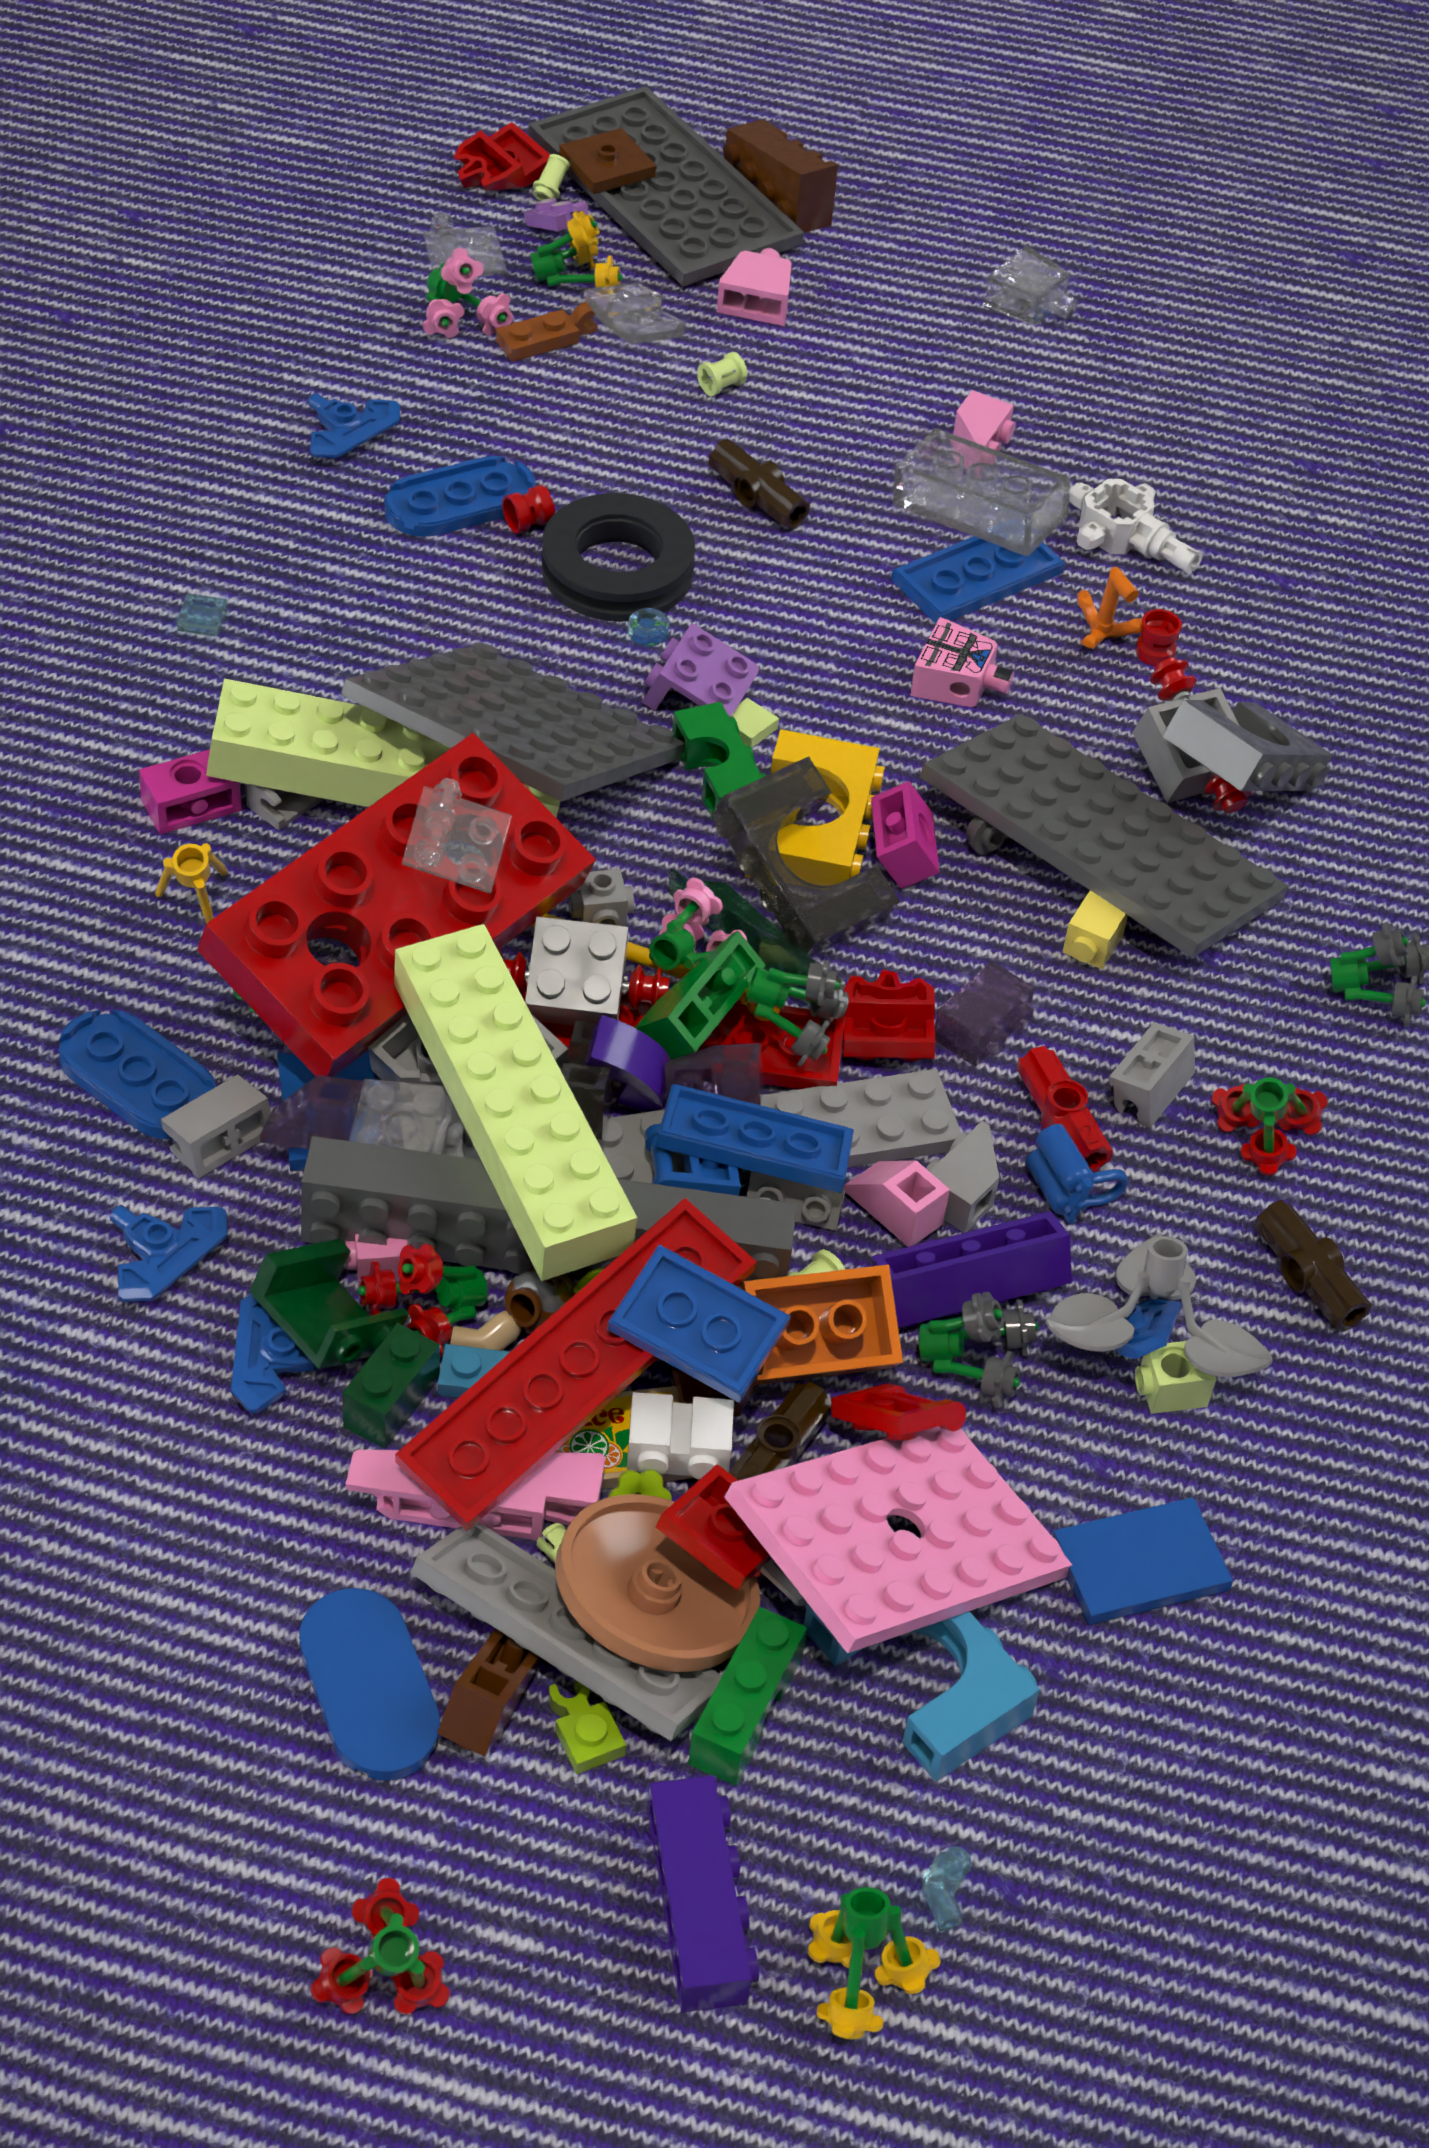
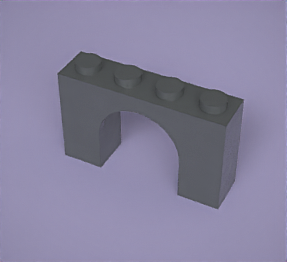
M1183 699L1162 737L1240 791H1312L1313 788L1318 787L1326 778L1329 771L1327 765L1333 756L1256 702H1238L1232 712L1239 724L1237 725L1202 700Z

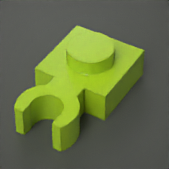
M574 1679V1689L577 1696L573 1698L563 1697L559 1693L556 1684L549 1686V1705L554 1713L562 1717L555 1720V1732L577 1775L626 1756L627 1745L605 1701L590 1706V1689Z

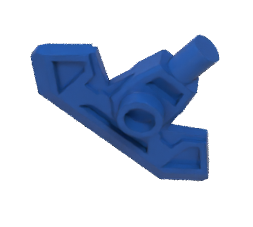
M313 393L308 399V405L318 412V420L330 431L312 432L310 456L338 458L393 427L400 420V404L393 400L370 399V401H367L362 414L356 411V407L351 403L341 402L336 399L328 401L320 394Z
M123 1205L117 1206L110 1215V1221L123 1230L124 1240L142 1259L141 1261L118 1265L119 1300L122 1302L153 1301L227 1238L226 1210L217 1206L185 1209L181 1229L179 1230L149 1214L142 1213L136 1216Z
M250 1294L242 1299L240 1303L230 1393L250 1413L257 1414L286 1393V1388L276 1373L314 1371V1363L254 1296Z
M1158 1297L1155 1300L1150 1298L1136 1304L1131 1315L1125 1318L1134 1327L1133 1338L1124 1346L1115 1349V1351L1119 1355L1137 1359L1166 1346L1181 1310V1302Z

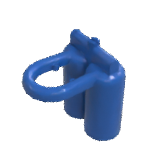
M1062 1124L1050 1125L1042 1130L1036 1138L1039 1148L1031 1152L1025 1160L1027 1169L1052 1210L1058 1215H1063L1068 1223L1076 1222L1080 1211L1086 1210V1207L1104 1205L1117 1199L1126 1190L1129 1182L1126 1173L1121 1169L1093 1173ZM1117 1180L1115 1186L1109 1191L1097 1195L1094 1193L1090 1194L1093 1184Z

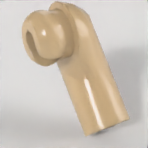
M502 1311L479 1329L454 1326L450 1344L503 1351L518 1338L521 1326L515 1323L507 1311Z

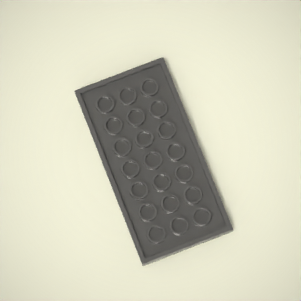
M647 86L528 124V136L549 154L559 155L560 144L622 128L656 165L655 177L593 194L570 167L566 173L682 286L726 272L742 251L761 253L762 250L771 248L779 253L803 244L804 232Z
M1022 714L929 760L922 767L921 779L1192 958L1282 901L1289 887L1277 879L1270 870L1259 867L1249 861L1234 847L1224 845L1207 834L1203 827L1190 823L1173 812L1167 804L1154 800L1140 791L1131 781L1123 780L1106 769L1100 761L1087 757L1073 748L1069 741L1056 737L1042 728L1036 720Z

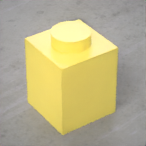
M1090 890L1068 924L1063 953L1081 962H1086L1103 969L1124 935L1128 915Z

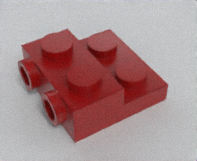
M716 1464L661 1514L655 1527L738 1591L753 1576L758 1578L762 1574V1566L771 1560L772 1557L725 1499L731 1484L739 1480Z

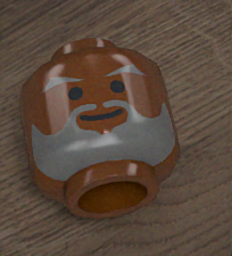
M534 1268L514 1277L509 1283L504 1296L505 1309L514 1319L515 1323L521 1326L522 1331L531 1334L575 1295L573 1291L575 1286L572 1279L566 1273L541 1281Z

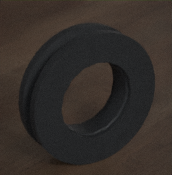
M623 493L587 496L575 500L558 510L548 521L544 529L541 567L544 582L548 590L558 601L582 615L616 622L648 619L676 606L686 596L691 587L695 557L693 533L681 516L655 500ZM604 542H625L643 548L651 553L656 560L649 566L632 572H612L595 567L585 561L580 554L589 547Z

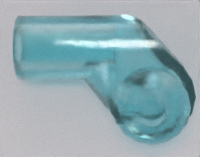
M953 1846L947 1851L940 1852L922 1879V1891L940 1931L954 1929L964 1921L954 1895L965 1879V1874L971 1870L972 1860L969 1853L958 1846Z

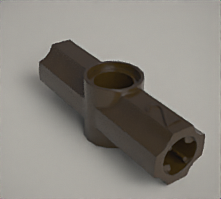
M728 438L717 443L716 448L709 454L708 466L733 485L735 495L743 506L752 508L758 505L789 530H794L801 526L803 520L809 515L810 503L785 484L783 473L774 462L765 461L760 464Z
M1283 1200L1268 1205L1256 1217L1254 1227L1279 1257L1281 1272L1288 1286L1297 1293L1306 1291L1335 1329L1340 1328L1343 1332L1357 1326L1364 1317L1369 1315L1372 1304L1344 1271L1345 1265L1342 1253L1333 1240L1328 1237L1319 1239L1290 1203H1285Z
M810 1381L805 1384L797 1383L774 1414L760 1421L755 1439L729 1473L740 1481L797 1464L799 1455L832 1413L831 1400L826 1395L825 1390Z

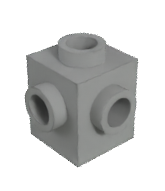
M620 869L590 872L583 886L568 896L571 918H577V921L626 927L627 913L634 912L633 890L631 886H624Z

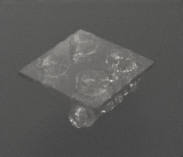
M438 212L431 220V231H423V238L432 271L440 268L442 262H446L449 257L453 256L452 253L456 248H465L469 257L483 264L484 271L481 276L507 273L494 226L453 229L451 216L445 212Z
M443 779L434 789L424 786L401 864L491 893L512 815L462 799L459 783L453 779Z

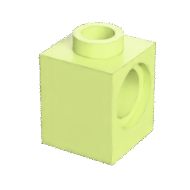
M1186 1341L1167 1343L1166 1346L1144 1355L1141 1366H1137L1135 1369L1137 1391L1141 1396H1146L1151 1414L1208 1407L1216 1376L1200 1371L1189 1362L1184 1353Z

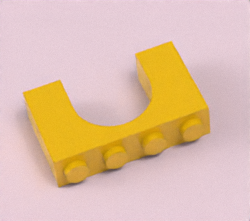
M780 729L772 757L770 788L822 799L835 807L841 816L832 822L817 826L797 825L756 817L748 844L745 877L847 897L850 880L859 881L864 855L857 854L858 849L866 851L871 825L864 823L865 820L873 821L871 797L875 795H872V791L880 792L885 767L878 766L880 748Z

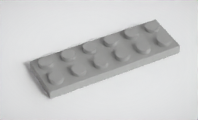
M480 1522L475 1524L468 1532L460 1526L415 1559L411 1574L428 1584L433 1591L453 1600L470 1611L475 1618L495 1627L512 1638L520 1647L540 1656L557 1667L562 1674L574 1678L599 1694L607 1703L619 1707L644 1723L649 1730L661 1734L670 1741L703 1713L722 1675L711 1668L690 1672H672L649 1668L610 1651L590 1636L572 1616L560 1594L553 1568Z

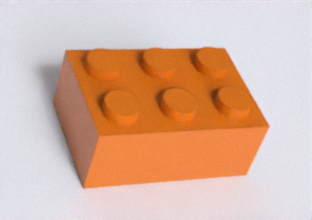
M889 1265L744 1281L738 1285L742 1290L791 1316L789 1325L765 1361L763 1373L758 1375L754 1385L885 1370L903 1363Z

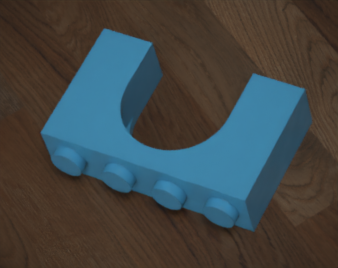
M807 1603L804 1620L807 1634L835 1666L861 1650L846 1653ZM970 1612L911 1631L928 1636L942 1644L954 1657L961 1678L954 1686L907 1718L902 1744L935 1782L1032 1717L1040 1692L1032 1673L1025 1666L1017 1665L1003 1649L997 1634L989 1627H983Z

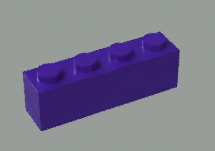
M1051 1211L872 1256V1266L889 1265L898 1328L912 1327L919 1322L946 1315L954 1316L961 1314L964 1302L972 1300V1296L975 1293H980L982 1296V1293L990 1292L993 1299L1001 1304L1012 1298L1035 1292L1043 1293L1055 1287L1072 1283L1070 1234Z
M715 1775L652 1782L649 1784L647 1814L680 2013L747 2005L751 1983L759 1981V1966L755 1948H746L743 1930H749V1910L745 1895L736 1896L734 1879L740 1878V1862L736 1845L727 1846L724 1829L731 1828L727 1795L718 1796Z

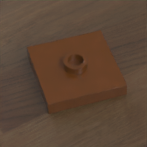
M622 128L559 145V156L569 161L571 170L593 194L656 176V165Z

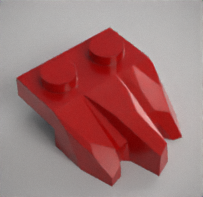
M510 122L490 137L482 130L478 131L459 145L453 158L465 164L458 171L463 188L482 185L484 190H502L527 187L541 177L550 154L517 125Z
M884 969L874 982H867L863 977L851 975L844 987V992L848 994L849 1001L845 1012L843 1057H855L860 1060L886 1057L901 1058L905 1061H918L923 1058L935 1059L934 987L922 978H915L909 983H900L897 972Z

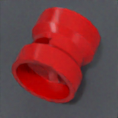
M544 485L531 487L525 494L521 495L516 492L506 495L502 499V509L506 523L515 534L529 530L533 524L539 526L546 525L555 514L553 499Z
M1153 609L1145 613L1140 626L1141 635L1138 637L1135 648L1136 656L1144 663L1156 666L1165 659L1175 657L1176 641L1179 639L1182 628L1181 619L1173 612L1164 609Z

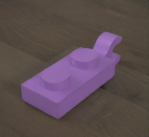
M556 198L536 202L535 209L524 211L526 226L560 231L568 228L567 221L573 218V212L577 211L579 213L583 211L588 215V205L585 201L573 204L572 201L557 202Z

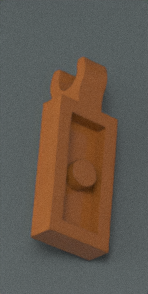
M584 302L578 305L570 315H567L562 309L527 320L517 321L496 328V342L511 362L579 343L580 334H592L598 330L596 323L592 318H589L598 315V310L592 302Z

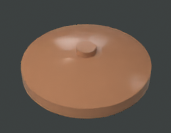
M628 1494L608 1497L584 1508L568 1526L555 1559V1574L560 1594L568 1610L580 1626L596 1641L617 1655L634 1663L658 1670L672 1672L699 1671L721 1664L731 1658L760 1606V1591L757 1578L753 1576L737 1591L659 1531L655 1526L661 1514L674 1501L655 1496Z

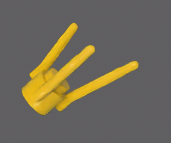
M205 843L201 846L197 844L182 845L175 851L173 858L164 859V871L158 882L155 895L157 897L163 896L172 875L175 874L177 881L181 885L195 888L205 922L208 923L214 918L205 882L210 877V865L223 876L228 874V869L212 853L209 844Z

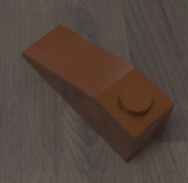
M495 1628L455 1682L437 1734L453 1741L457 1746L465 1750L474 1751L486 1757L504 1731L543 1658L528 1649L520 1647L512 1638Z

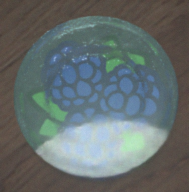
M644 608L637 610L629 618L628 635L632 641L642 646L660 645L668 638L669 619L663 612L656 609Z

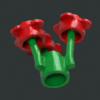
M1271 1077L1262 1078L1254 1085L1249 1083L1241 1084L1227 1091L1223 1088H1218L1211 1096V1102L1217 1107L1219 1115L1217 1126L1224 1132H1232L1235 1127L1245 1125L1249 1128H1254L1260 1121L1264 1122V1128L1257 1130L1251 1136L1250 1143H1246L1241 1147V1157L1246 1161L1255 1163L1259 1167V1171L1264 1175L1276 1174L1280 1165L1285 1161L1294 1160L1297 1155L1295 1145L1288 1143L1285 1134L1274 1128L1275 1121L1278 1122V1125L1284 1131H1290L1294 1128L1304 1130L1307 1135L1313 1136L1321 1131L1322 1123L1320 1118L1322 1110L1328 1106V1099L1324 1093L1317 1091L1312 1094L1307 1090L1295 1087L1291 1083L1285 1085L1282 1081Z
M423 1244L420 1249H415L412 1245H406L402 1248L398 1264L399 1283H396L391 1269L380 1270L378 1261H371L370 1272L366 1276H361L358 1289L362 1305H370L371 1315L379 1314L380 1309L394 1308L397 1294L410 1295L418 1292L427 1294L433 1291L437 1292L438 1300L443 1307H449L451 1310H454V1312L445 1315L441 1309L435 1306L423 1310L419 1304L415 1303L408 1308L411 1322L408 1323L407 1328L440 1344V1357L444 1353L442 1345L451 1340V1325L460 1320L475 1318V1308L482 1307L487 1300L488 1287L481 1270L474 1265L465 1267L443 1266L440 1255L435 1252L430 1244Z
M383 1878L379 1880L377 1889L366 1899L360 1898L353 1903V1918L357 1922H363L371 1931L372 1941L368 1950L369 1955L362 1959L352 1953L343 1954L336 1947L325 1950L320 1956L322 1968L319 1978L312 1982L310 1987L312 1997L317 2002L324 2003L329 2001L339 2005L346 2014L357 2013L364 2005L362 1995L369 1987L373 1976V1969L382 1975L389 1976L395 1982L397 1996L394 1999V2006L403 2015H411L416 2008L428 2005L441 2008L449 2001L450 1991L443 1984L441 1971L444 1968V1960L440 1954L434 1951L418 1955V1939L407 1926L416 1924L419 1918V1909L416 1904L405 1900L399 1892L400 1885L395 1879Z

